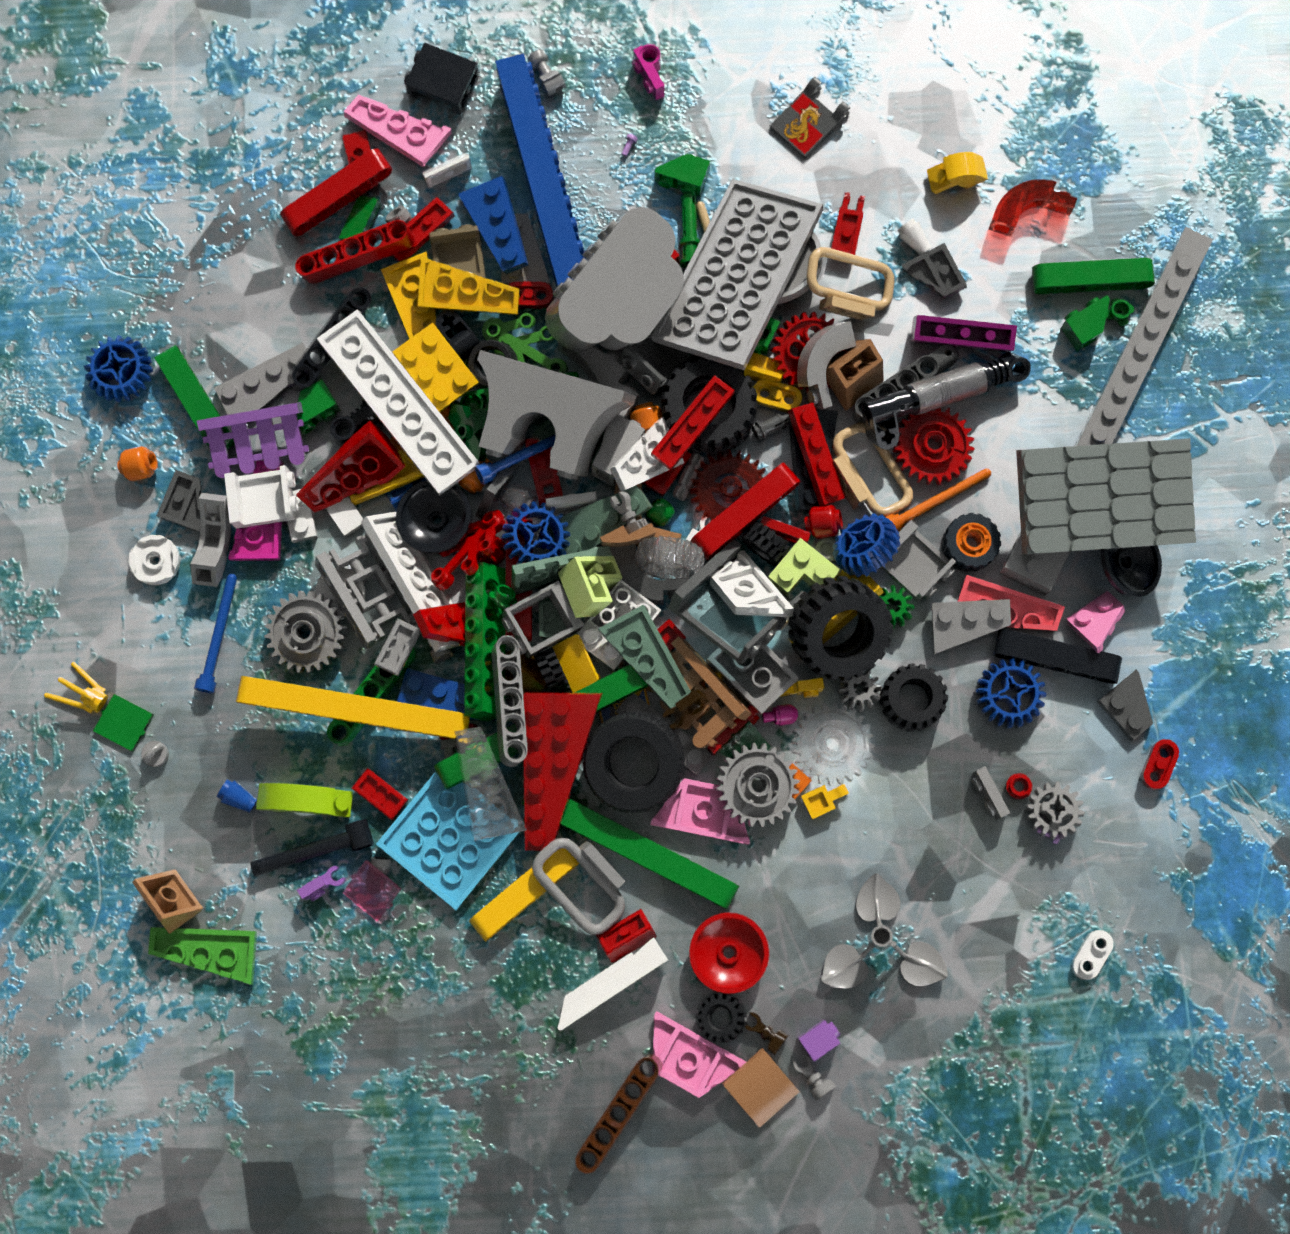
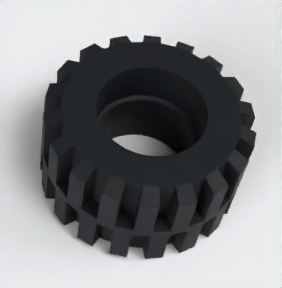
M914 663L908 664L906 667L901 666L895 672L893 671L884 682L880 692V706H883L882 713L884 716H888V721L891 724L895 723L898 725V729L902 730L905 728L909 732L924 730L933 725L947 707L945 704L948 701L946 691L948 689L946 684H942L943 678L941 675L937 676L934 674L936 670L933 668L926 669V665L919 664V666H915ZM916 684L924 689L928 697V704L924 710L913 712L901 704L899 691L904 685Z

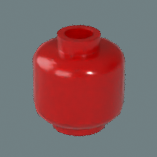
M834 505L812 507L809 511V516L804 518L806 531H811L815 539L835 537L838 535L839 530L843 529L840 509L836 510Z

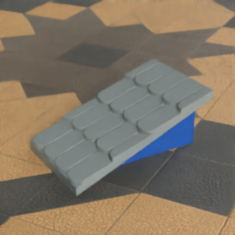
M1190 438L1016 450L1022 554L1196 543Z

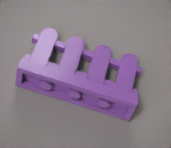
M301 402L198 420V430H206L207 436L202 438L203 443H209L213 462L208 463L209 469L214 468L215 474L219 478H225L224 474L231 473L230 465L239 464L240 470L245 474H249L256 469L255 461L264 459L267 468L276 469L281 463L280 456L289 455V460L292 464H302L305 461V452L309 451V446H303L299 426H304L303 419L298 420L297 413L303 412ZM281 417L282 423L273 424L272 418ZM256 421L257 427L248 429L247 422ZM231 425L232 432L223 433L222 427ZM275 431H284L287 449L278 450ZM250 435H259L262 453H253ZM233 438L237 457L229 459L225 440Z

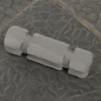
M691 454L688 461L689 465H686L678 481L679 486H676L673 492V497L681 501L686 499L689 492L688 489H691L698 474V468L700 469L704 462V458L701 455Z

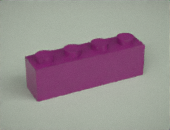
M916 315L913 317L910 342L1012 352L1015 348L1017 325Z

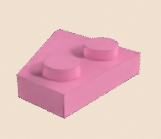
M1106 591L1066 618L1067 624L1097 653H1100L1103 650V643L1108 635L1111 636L1115 629V624L1120 621L1125 609L1121 602L1110 592Z

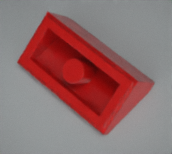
M642 909L614 924L604 933L596 935L611 963L618 961L645 945L652 938L655 939L657 937Z

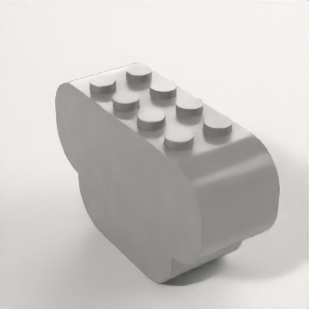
M645 207L634 208L617 221L613 219L608 225H605L598 233V239L582 254L584 258L571 268L567 274L569 277L563 283L561 282L552 293L555 298L546 311V326L552 337L567 349L585 351L598 343L610 351H623L628 345L632 346L646 339L680 295L684 285V276L679 264L671 257L675 248L674 231L670 224L657 212Z

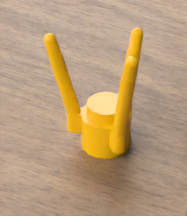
M72 662L71 666L93 688L87 687L83 690L61 677L58 678V682L80 694V700L83 703L45 693L44 697L83 709L90 714L93 711L98 713L107 702L108 695L105 694L106 689L99 686L81 667Z

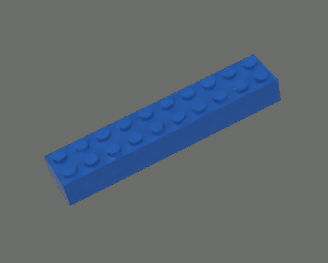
M523 53L496 60L495 63L499 84L557 288L561 282L563 283L569 277L567 274L571 268L584 258L582 256L584 248L582 241L579 240L576 219L572 215L570 198L566 194V185L563 174L559 169L557 152L553 148L551 131L547 127L545 110L541 106L540 93L537 83L535 84L531 62L526 63Z

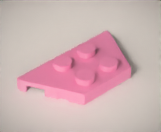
M685 778L650 823L651 826L749 845L750 842L745 823L739 824L738 815L730 818L731 809H722L726 801H718V798L723 793L715 790L716 787L721 785Z
M656 1011L654 1015L653 1055L657 1056L663 1064L661 1077L700 1098L746 1063L741 1058ZM652 1065V1071L655 1073V1067Z

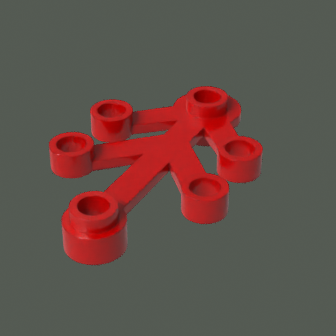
M493 510L487 512L482 520L471 523L466 536L476 532L473 536L463 539L452 549L439 553L442 557H447L451 553L459 551L444 568H436L431 574L432 583L440 591L448 589L453 584L454 576L451 573L461 562V569L467 575H472L479 567L477 563L479 551L484 556L493 554L496 549L494 544L495 535L502 530V526L505 524L504 515L501 511Z

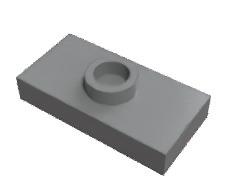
M397 618L374 665L393 675L399 676L421 633L420 629Z

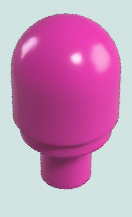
M791 704L777 705L772 708L771 712H764L762 714L763 723L774 722L775 725L779 726L793 724L798 719V710Z

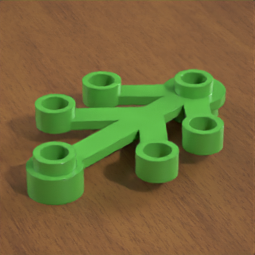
M524 313L520 318L503 322L499 318H490L483 324L482 334L486 340L503 341L510 345L516 353L518 361L525 363L523 355L525 354L549 370H552L553 365L558 363L560 365L559 373L568 372V365L564 360L560 358L551 359L529 346V344L540 341L550 342L555 339L552 335L550 338H545L544 332L547 330V326L542 327L540 331L519 337H514L508 333L522 327L531 329L535 325V318L531 314ZM530 317L531 323L525 326L523 323L524 318ZM497 326V333L492 335L490 333L491 327ZM494 350L496 355L505 357L499 350Z

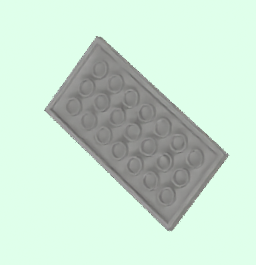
M732 179L683 273V289L657 324L651 335L652 341L745 370L823 212V204Z

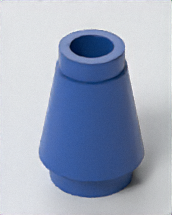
M227 779L216 796L221 799V803L249 813L257 802V799L235 780L232 782Z

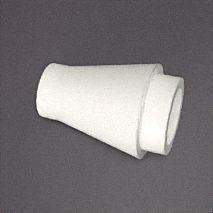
M912 218L897 230L901 235L899 238L919 255L932 248L919 221L916 223Z

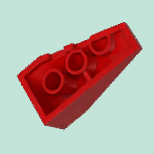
M370 420L350 437L296 496L315 513L341 502L343 498L355 493H363L365 489L379 484L380 486L387 483L405 468L406 464L389 438Z

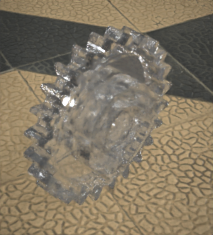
M836 702L832 704L831 708H828L827 704L823 703L821 710L813 706V714L806 711L803 714L806 721L799 719L796 723L800 729L794 728L792 731L797 738H793L790 743L797 745V747L791 753L799 755L795 764L803 763L804 766L801 772L809 770V779L818 776V784H821L824 779H827L829 786L833 784L834 779L837 780L839 785L843 784L844 778L849 782L853 781V774L858 777L862 774L859 767L866 769L869 766L865 759L873 758V755L868 750L873 749L875 745L869 743L868 740L873 738L874 735L866 733L870 724L862 725L861 722L864 716L856 718V709L847 712L846 704L841 709H838ZM828 738H833L838 742L837 750H832L827 746L826 740Z

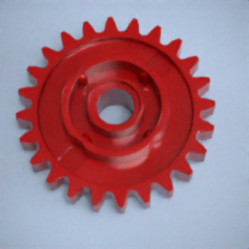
M949 407L945 412H942L941 408L935 411L931 410L915 416L908 414V420H901L900 424L903 428L899 427L898 446L894 447L893 452L900 454L895 461L904 463L901 470H910L909 478L917 475L918 483L925 478L927 485H930L933 479L937 485H940L942 478L947 483H950L951 475L958 478L960 476L959 470L965 471L967 469V465L964 462L970 463L972 457L968 454L973 453L975 450L974 447L970 446L975 439L967 436L972 429L963 427L966 419L962 421L957 420L958 412L952 416L950 415ZM936 441L940 448L936 450L931 449L927 442Z

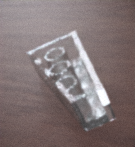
M481 726L454 731L470 829L474 840L527 831Z

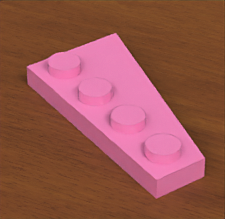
M358 95L344 110L345 118L421 167L429 161L451 135V128L433 125L432 121L424 118L419 120L409 116L408 112L389 109L387 105Z

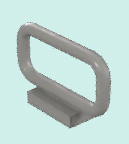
M558 838L550 842L535 857L532 865L535 878L582 930L588 934H602L622 916L625 902L617 889L626 881L591 843L585 841L578 847L570 839ZM558 849H566L614 901L613 911L599 924L589 922L544 873V862Z

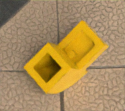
M960 152L945 156L942 163L927 169L931 192L935 194L956 185L968 189L988 180L983 157L973 152Z

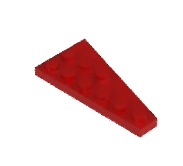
M523 693L527 738V756L524 759L525 851H542L550 842L557 838L565 807L568 803L572 785L575 781L588 735L603 693Z

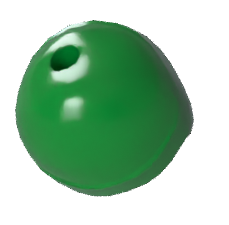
M663 498L654 500L651 503L652 508L646 512V517L655 526L663 527L670 523L675 515V510Z

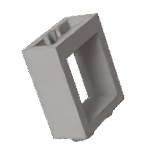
M559 581L506 608L502 613L503 618L501 619L505 630L508 633L512 632L514 638L518 641L520 654H524L527 659L580 631L584 626L580 618H575L567 595ZM549 597L567 629L531 647L514 615Z

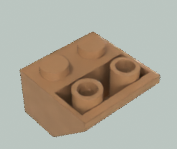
M871 339L857 340L855 347L843 350L830 360L827 365L826 381L844 410L850 409L861 396L884 382L883 359Z

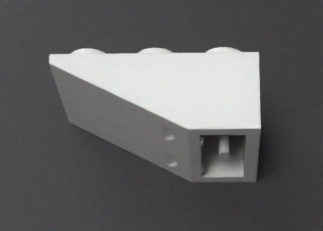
M622 580L610 592L613 602L595 617H590L578 632L588 655L611 673L618 671L626 661L597 629L642 605H645L653 622L661 612L660 608Z

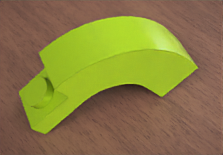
M260 783L256 810L311 813L350 818L353 792L311 785Z

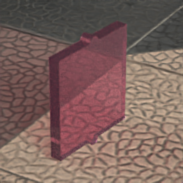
M366 860L357 873L351 876L352 880L343 891V894L378 922L386 910L393 906L392 902L401 891V888Z

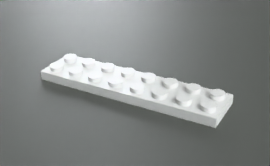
M358 309L317 338L319 344L439 496L474 471V467L480 464Z

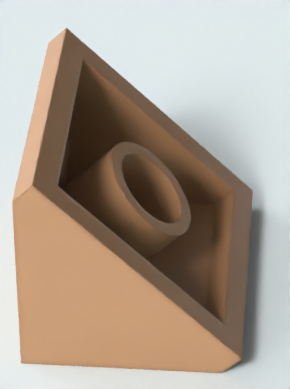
M176 869L136 878L132 882L169 934L203 909Z

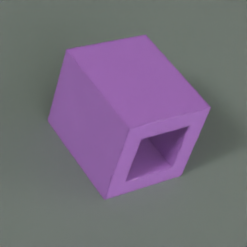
M822 1020L797 1037L812 1061H816L840 1044L837 1037L841 1034L832 1021L827 1024L825 1020Z

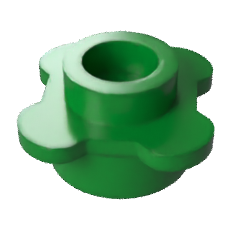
M1114 298L1111 301L1110 309L1107 311L1106 319L1118 322L1119 326H1125L1128 323L1129 315L1134 312V307L1125 300Z
M498 585L494 592L490 591L488 597L493 600L494 604L503 609L517 603L516 593L507 585Z

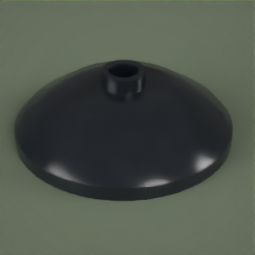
M427 480L412 486L401 498L396 511L397 528L404 541L415 550L430 554L448 551L459 544L466 536L472 520L470 502L458 486L453 485L439 496ZM436 518H441V522L435 525L434 520Z
M1158 545L1101 549L1103 571L1108 581L1118 592L1127 597L1137 598L1148 595L1156 588L1162 571V560Z

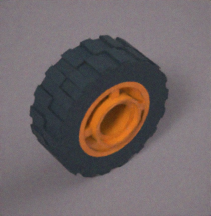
M979 513L963 514L957 519L955 518L943 534L942 548H944L945 557L949 560L953 558L956 561L954 565L959 570L963 569L967 572L974 570L975 572L981 568L984 569L995 559L1000 551L999 548L1002 541H1000L1001 534L997 530V525L993 524L990 518H986ZM966 538H973L977 543V547L969 546Z

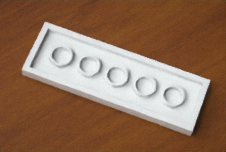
M396 512L366 516L361 521L367 536L371 539L379 557L383 560L391 578L395 581L403 595V599L413 614L421 609L453 604L446 591H440L432 583L431 574L434 570L425 554L409 546L401 537L396 524ZM428 639L435 652L460 646V642L449 641L447 643Z

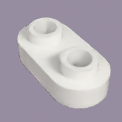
M1095 930L1086 936L1071 963L1075 976L1080 979L1089 980L1098 975L1113 949V939L1110 934L1103 930ZM1099 938L1104 941V946L1101 949L1096 945V941ZM1085 961H1088L1091 964V969L1089 971H1085L1083 969V963Z

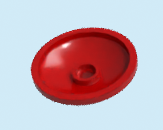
M720 913L708 918L697 928L690 943L689 957L694 973L704 985L717 992L733 994L751 988L761 979L769 961V946L762 929L753 920L737 913ZM726 948L733 950L734 954L731 958L724 956Z

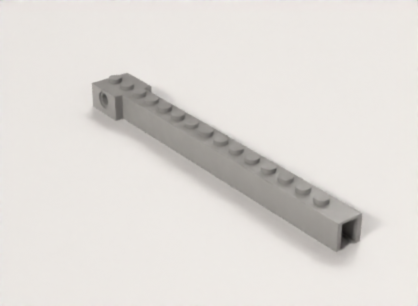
M1188 227L1184 228L1074 446L1113 443L1213 239ZM1020 531L1000 574L1046 596L1052 590L1070 551L1022 554Z

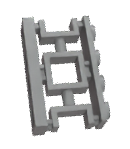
M365 533L364 536L356 538L355 543L359 548L358 551L342 559L339 558L334 549L330 550L329 553L323 552L316 556L315 566L362 646L367 650L374 646L375 642H380L384 639L385 634L381 626L399 617L402 621L409 624H416L417 622L395 581L391 578L383 560L379 557L371 539ZM370 551L377 564L364 569L359 560L368 556ZM350 565L355 575L347 578L344 584L337 571ZM375 575L385 593L365 602L355 584ZM396 594L403 606L390 612L384 602L394 598ZM376 608L381 618L371 622L369 626L363 613Z

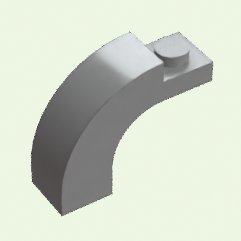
M851 321L837 323L821 329L810 338L801 352L797 367L798 387L809 388L808 400L810 403H814L815 409H824L832 406L826 381V369L830 359L836 353L856 346Z
M201 493L199 497L200 538L196 553L190 563L192 584L217 587L226 566L231 538L227 496Z

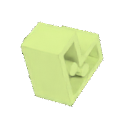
M800 538L770 573L768 579L779 591L788 597L801 580L810 586L816 582L823 584V579L832 577L835 580L840 569Z
M614 556L574 557L558 572L575 618L595 617L613 602L609 590L622 579Z

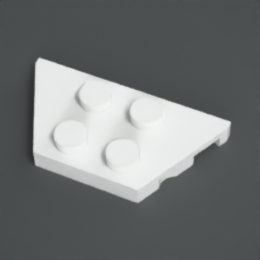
M744 550L738 553L735 561H728L721 570H717L711 575L710 585L735 615L791 617L793 615L794 608Z

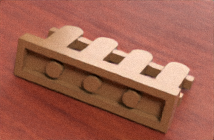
M678 636L671 643L676 650L674 652L669 650L683 674V678L690 691L692 692L694 689L704 692L709 700L703 705L704 708L695 715L690 714L689 716L685 715L683 725L680 728L688 730L693 726L698 731L693 736V744L701 749L706 748L708 745L714 747L717 744L715 739L728 726L733 729L737 725L734 722L736 718L745 721L752 713L688 641ZM687 662L693 667L690 671L684 666ZM703 681L709 685L707 689L701 685ZM649 686L645 688L648 692L654 693ZM720 699L726 704L723 708L717 703ZM660 700L661 708L668 710L669 708ZM713 708L717 714L702 726L698 720Z

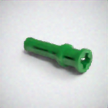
M690 193L681 196L682 238L679 241V247L682 250V260H680L679 266L682 269L687 268L700 242L697 237L696 195Z

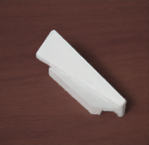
M652 938L634 955L631 952L567 994L564 998L558 1030H563L668 961L656 940Z

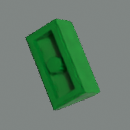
M365 196L357 198L341 231L339 240H344L370 230L381 207L379 199Z

